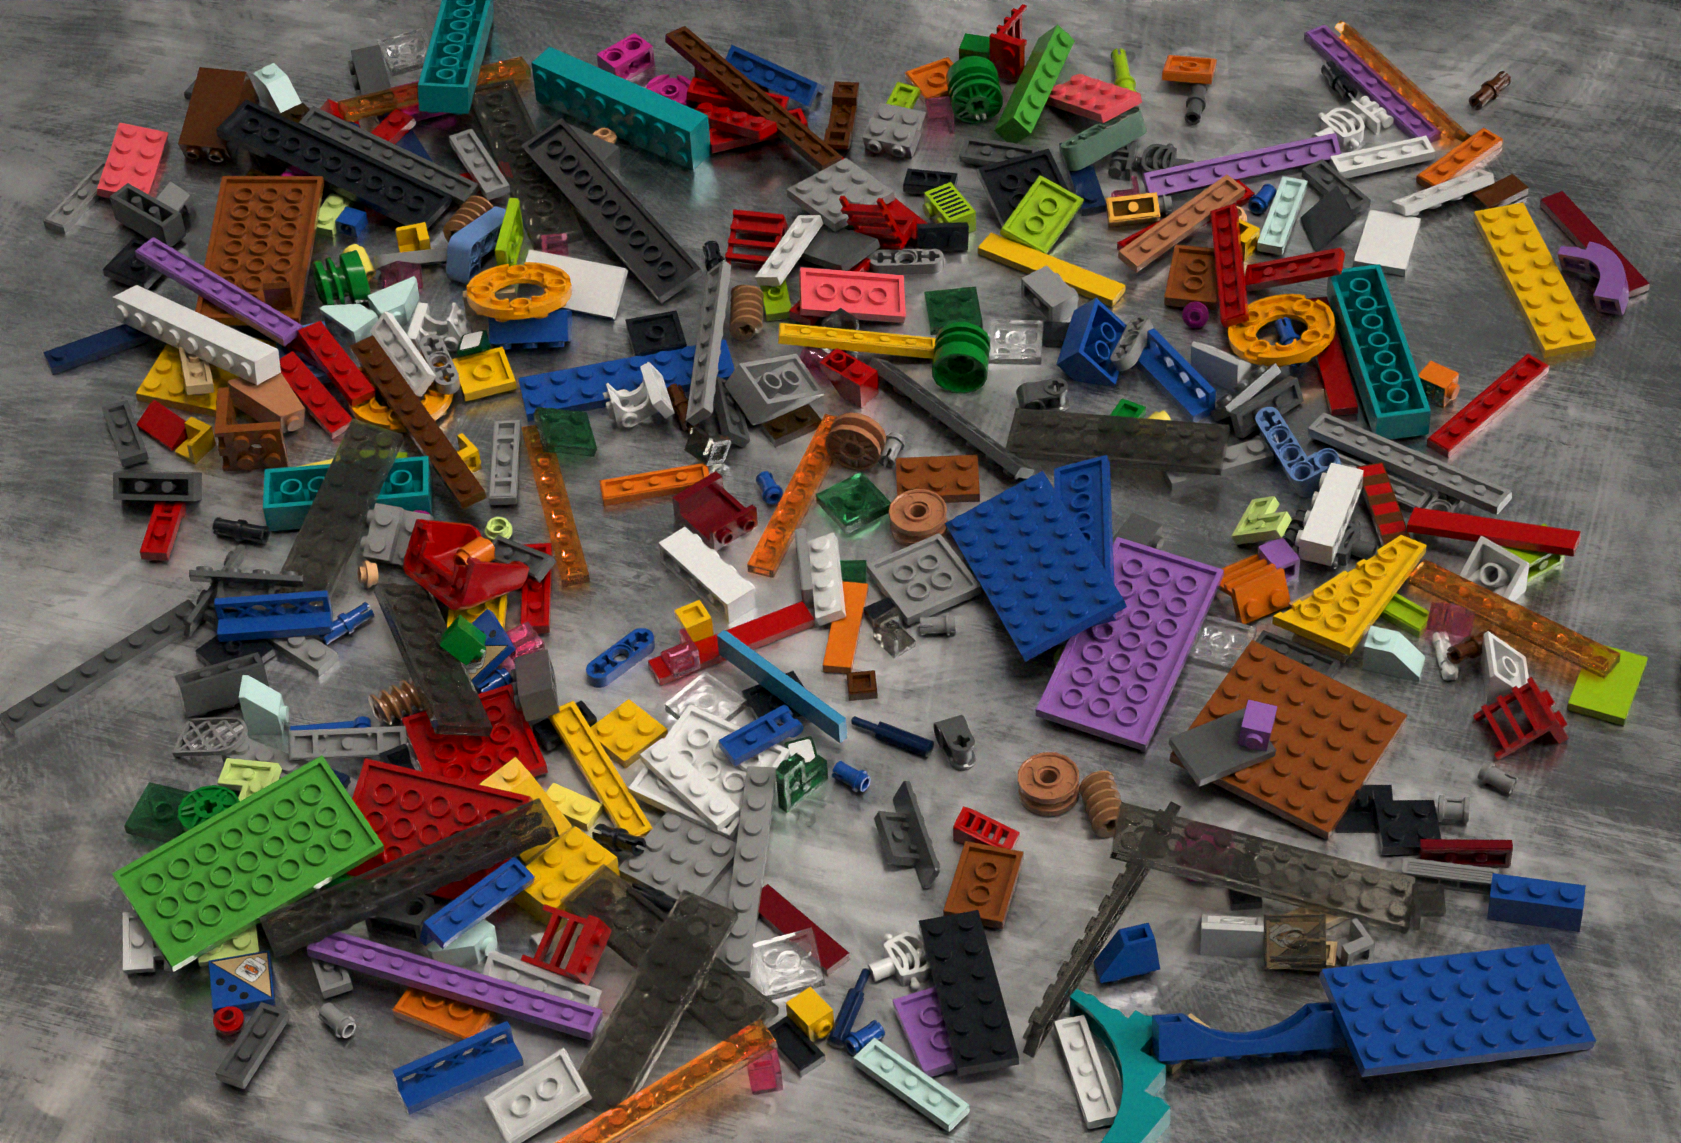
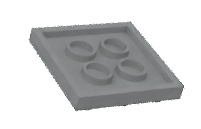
M847 158L787 189V197L811 215H820L823 223L835 232L848 225L846 221L849 218L847 214H842L840 211L843 207L839 201L840 196H845L848 202L852 204L878 205L876 202L878 198H883L886 204L895 200L893 190Z
M940 533L866 564L867 573L885 597L890 598L902 614V619L907 626L920 621V617H929L981 594L979 582Z
M667 811L644 838L646 848L639 845L636 847L644 850V853L640 856L630 854L619 866L620 878L632 884L636 883L653 891L659 889L664 891L666 896L687 902V912L692 914L733 866L737 843Z

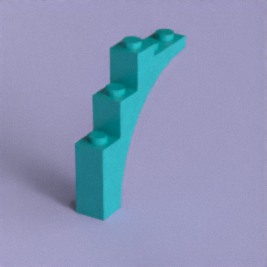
M1076 989L1070 996V1016L1085 1015L1089 1030L1103 1043L1113 1059L1122 1086L1120 1108L1112 1127L1101 1143H1155L1170 1126L1171 1106L1162 1098L1155 1097L1166 1084V1065L1159 1062L1157 1057L1149 1056V1050L1152 1048V1017L1145 1016L1135 1010L1127 1018L1121 1011L1106 1006L1092 994H1086Z

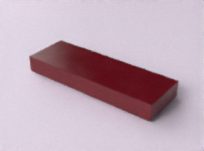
M1420 839L1418 859L1477 867H1510L1513 843L1512 840Z

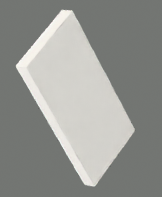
M529 249L526 262L549 264L564 270L570 276L572 295L566 306L559 309H567L572 312L615 320L628 273L626 268ZM519 283L516 298L531 300V296H541L544 293V289L538 285Z

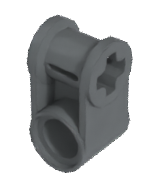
M1051 378L1049 380L1027 382L1020 385L1016 390L1021 414L1026 418H1035L1042 415L1065 412L1069 408V399L1066 397L1068 391L1066 380Z
M959 715L935 722L933 728L936 740L943 749L952 768L960 771L971 769L976 762L975 754L972 750L975 746V739L968 728L964 716Z

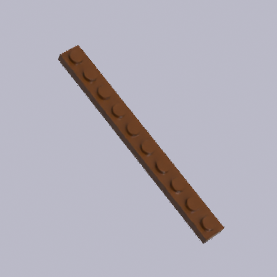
M686 26L665 35V42L750 114L776 122L778 131L774 134L818 171H822L842 160V156Z
M372 335L349 346L354 358L422 454L429 456L430 465L463 510L486 499L485 490L375 337Z

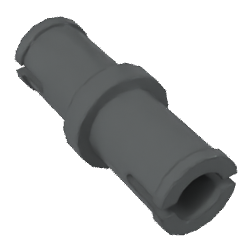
M1193 84L1191 94L1186 100L1187 112L1185 114V121L1190 125H1196L1200 122L1201 113L1206 107L1205 95L1207 93V86L1205 84Z

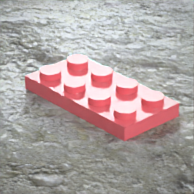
M1077 74L1064 84L1053 86L1045 104L1105 123L1142 103L1140 93L1128 88L1103 82L1084 74Z
M119 122L97 187V196L110 198L112 194L127 183L150 195L168 141L169 132Z
M800 267V315L904 323L906 318L904 275Z

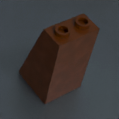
M199 67L178 142L184 156L190 159H211L215 162L233 160L238 146L218 137L216 129L246 99L257 104L258 95L247 72Z

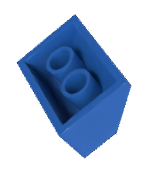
M1094 298L1074 310L1056 365L1074 381L1114 386L1119 371H1117L1110 358L1127 325L1102 302Z
M555 310L548 313V316L542 319L533 317L509 320L507 322H497L495 318L488 317L489 342L492 345L496 344V348L503 346V349H512V344H522V348H538V343H549V347H565L564 342H571V310Z

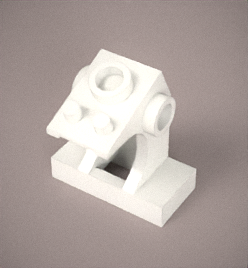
M418 302L407 336L419 352H421L420 340L424 336L431 334L440 336L448 352H454L458 350L462 335L473 332L471 323L465 318L464 310L459 309L454 302L447 321H438L431 318L429 303Z
M650 362L640 367L643 381L637 389L631 392L625 389L616 391L609 383L606 384L607 392H604L603 396L604 399H610L609 402H606L609 419L615 418L618 429L633 427L658 411L665 419L675 414L663 376Z

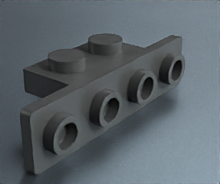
M239 544L234 552L230 551L221 571H224L225 568L240 567L244 558V545ZM210 583L211 586L208 590L203 589L197 599V606L194 610L189 609L183 619V624L185 625L184 636L190 638L202 620L218 627V617L214 606L215 598H217L218 583ZM224 611V613L237 612V611Z
M198 566L196 570H189V578L192 582L218 583L217 598L275 594V586L304 587L303 576H298V572L282 571L280 575L270 574V571L264 569H255L253 573H243L238 568H225L224 571H213L212 567ZM256 605L252 607L257 611L266 609V607L262 605ZM233 607L223 608L224 611H238Z
M903 781L893 797L897 813L878 811L874 821L888 863L915 866L922 888H930L940 873V863L936 858L932 840L929 838L924 817L921 815L917 803L916 794L913 792L910 781Z

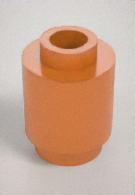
M477 537L457 550L456 555L453 557L455 567L456 565H468L466 563L468 557L477 558L482 562H491L495 559V547L490 540Z

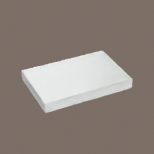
M1370 210L1355 255L1353 267L1380 264L1383 273L1405 276L1420 228L1421 218Z
M563 1047L486 1095L483 1099L506 1143H522L591 1100L592 1096L569 1054Z

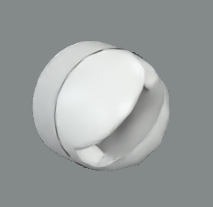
M544 932L528 937V947L533 956H535ZM553 942L551 943L546 955H548L552 951L554 945Z

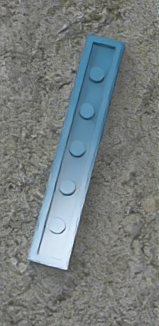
M723 630L717 635L719 655L837 742L842 743L847 739V725L844 716L728 631Z

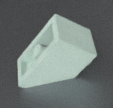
M275 63L253 73L258 97L275 113H282L293 106L301 104L288 76Z
M415 276L367 295L370 310H373L379 318L384 311L391 313L400 326L408 323L420 298Z
M361 304L324 305L319 308L321 319L325 321L328 331L349 346L372 336L370 330L379 319L373 310H368Z
M1370 626L1364 645L1362 669L1419 681L1426 657L1399 631Z
M242 675L239 701L244 721L248 728V735H282L284 723L289 721V707L284 706L282 694L249 675Z
M483 919L444 949L434 941L427 948L428 957L457 967L479 964L488 956L489 952L495 950L498 944L495 926Z

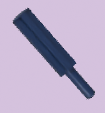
M856 716L851 719L852 725L876 733L875 738L925 757H929L933 751L934 741L881 721L877 725Z
M866 968L862 969L855 987L848 990L827 1038L828 1044L834 1048L841 1049L845 1046L844 1040L847 1038L848 1033H850L864 1000L863 990L871 973Z

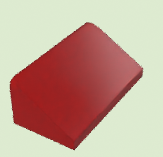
M156 400L149 404L137 422L138 429L171 451L179 447L188 438L184 424L186 421Z

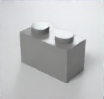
M1048 266L1021 278V297L1046 321L1062 322L1072 317L1074 310L1078 308L1079 296L1076 290L1072 287L1070 288L1062 280L1061 276L1058 273H1054Z

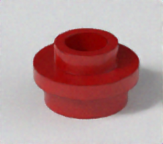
M233 1006L218 1010L213 1017L215 1029L224 1036L236 1035L241 1031L244 1024L243 1012Z

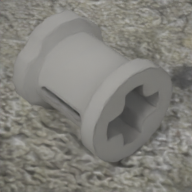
M1439 795L1438 822L1448 819L1462 820L1463 823H1468L1470 797H1464L1462 800L1447 799L1444 795Z

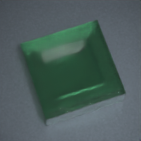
M840 560L842 581L867 583V560Z

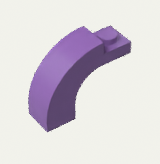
M1590 241L1586 250L1579 247L1561 246L1557 254L1562 270L1589 274L1599 279L1598 286L1593 295L1597 311L1623 316L1629 300V287L1623 264L1618 256L1607 247Z

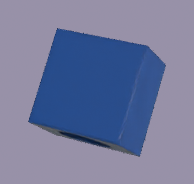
M345 207L335 220L338 233L357 238L367 226L368 220L366 212Z

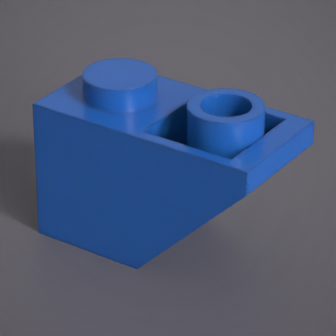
M1149 922L1119 929L1093 962L1100 983L1115 982L1121 978L1145 975L1151 971L1160 970L1156 940Z

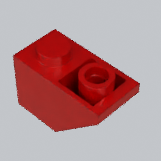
M836 348L819 362L820 368L839 395L861 409L879 394L878 371L842 350Z

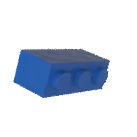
M1493 873L1487 920L1580 932L1586 885Z

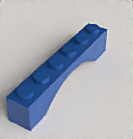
M1330 1002L1305 1004L1295 1014L1282 1022L1250 1032H1225L1212 1029L1195 1022L1184 1013L1152 1015L1153 1053L1159 1062L1162 1061L1165 1064H1178L1181 1060L1193 1059L1197 1062H1208L1213 1057L1237 1060L1243 1058V1055L1252 1054L1258 1057H1271L1274 1053L1278 1052L1300 1055L1305 1052L1304 1050H1317L1328 1053L1335 1051V1048L1345 1047V1037Z

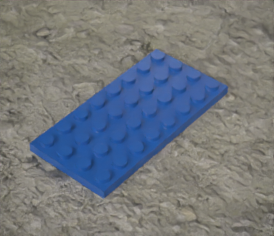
M1043 471L945 523L1025 662L1127 607L1120 592Z
M1549 944L1321 969L1319 974L1320 982L1362 1077L1593 1049L1596 1043V1039Z

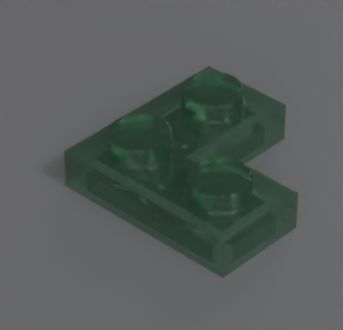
M795 753L788 760L782 761L777 769H775L779 808L788 813L828 780L827 760L817 755L810 762L805 763V758Z

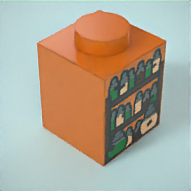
M1430 361L1418 374L1427 401L1444 408L1450 400H1454L1460 390L1458 372Z

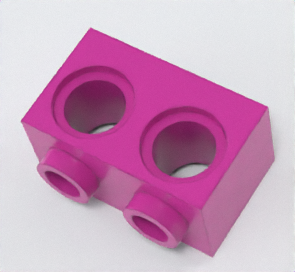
M636 33L596 54L598 68L623 77L626 80L632 79L655 65L653 46Z

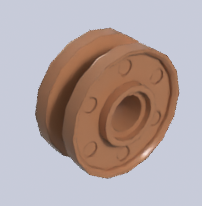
M848 412L839 415L833 421L831 431L826 437L825 447L830 457L841 466L851 470L864 471L873 468L878 463L887 438L884 429L878 422L869 416Z
M913 489L896 496L889 508L890 530L893 538L899 544L908 547L938 533L944 537L947 533L945 523L948 522L945 501L937 493L925 489Z
M1056 752L1039 753L1025 760L1018 770V797L1022 805L1031 813L1040 816H1057L1073 808L1080 796L1079 770L1075 762L1067 756Z

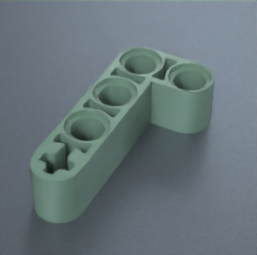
M1135 106L1105 123L1099 122L1064 141L1060 146L1067 170H1081L1146 134L1147 130L1141 108Z

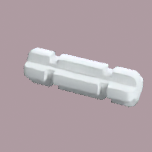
M1444 631L1440 633L1435 632L1432 635V643L1436 649L1435 653L1439 667L1442 669V677L1445 681L1456 680L1459 672L1457 664L1451 663L1447 657L1449 652L1447 649L1451 647V644L1448 643V634Z

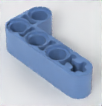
M497 206L493 207L450 238L447 248V278L468 284L473 277L480 273L481 258L496 248L506 209Z
M1265 407L1256 414L1255 419L1262 437L1265 439L1296 493L1302 497L1313 496L1315 491L1319 492V482L1322 473H1327L1331 463L1342 465L1338 453L1334 449L1325 448L1307 457L1276 408Z

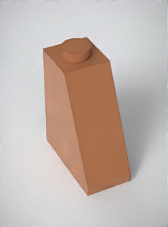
M282 373L258 385L241 377L228 381L227 387H229L232 404L260 423L280 421L283 433L304 427L305 408Z

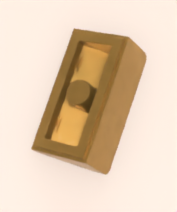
M1157 192L1106 198L1108 228L1156 223L1160 220Z

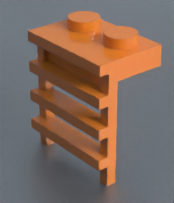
M1257 554L1221 568L1224 570V576L1218 589L1232 597L1236 619L1241 625L1283 609L1291 602L1284 569L1279 568L1276 570L1275 564L1268 565L1267 560H1260Z

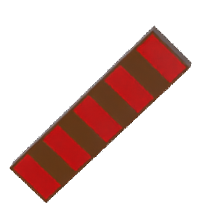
M1380 462L1356 467L1357 469L1364 470L1362 492L1382 547L1400 535L1411 538L1409 532H1407V526L1384 463Z

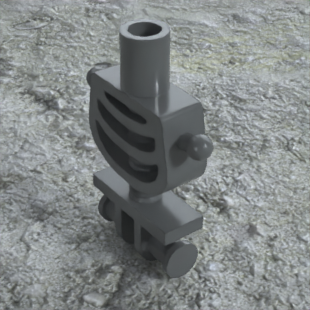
M1132 142L1130 150H1127L1128 146L1125 145L1112 152L1109 163L1111 168L1108 174L1112 178H1119L1122 171H1124L1125 181H1130L1134 166L1141 168L1142 176L1143 173L1194 163V160L1178 159L1177 148L1170 143L1167 145L1152 144L1144 150L1142 157L1136 156L1137 142Z
M1304 508L1297 509L1296 516L1291 518L1292 521L1285 532V536H1283L1291 548L1295 544L1294 541H1296L1298 531L1304 530L1303 522L1307 511ZM1358 520L1348 523L1339 550L1336 553L1332 566H1330L1331 568H1337L1338 565L1346 566L1352 555L1366 560L1375 555L1377 545L1360 540L1361 527Z

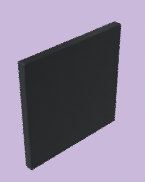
M1339 185L1334 187L1300 217L1316 252L1325 248L1356 220Z
M1363 785L1360 791L1356 790L1354 794L1355 799L1335 827V833H1377L1373 806L1375 800H1393L1392 785Z

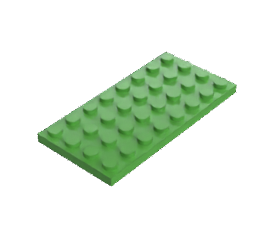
M321 755L112 873V876L174 972L385 850L381 840L325 758Z

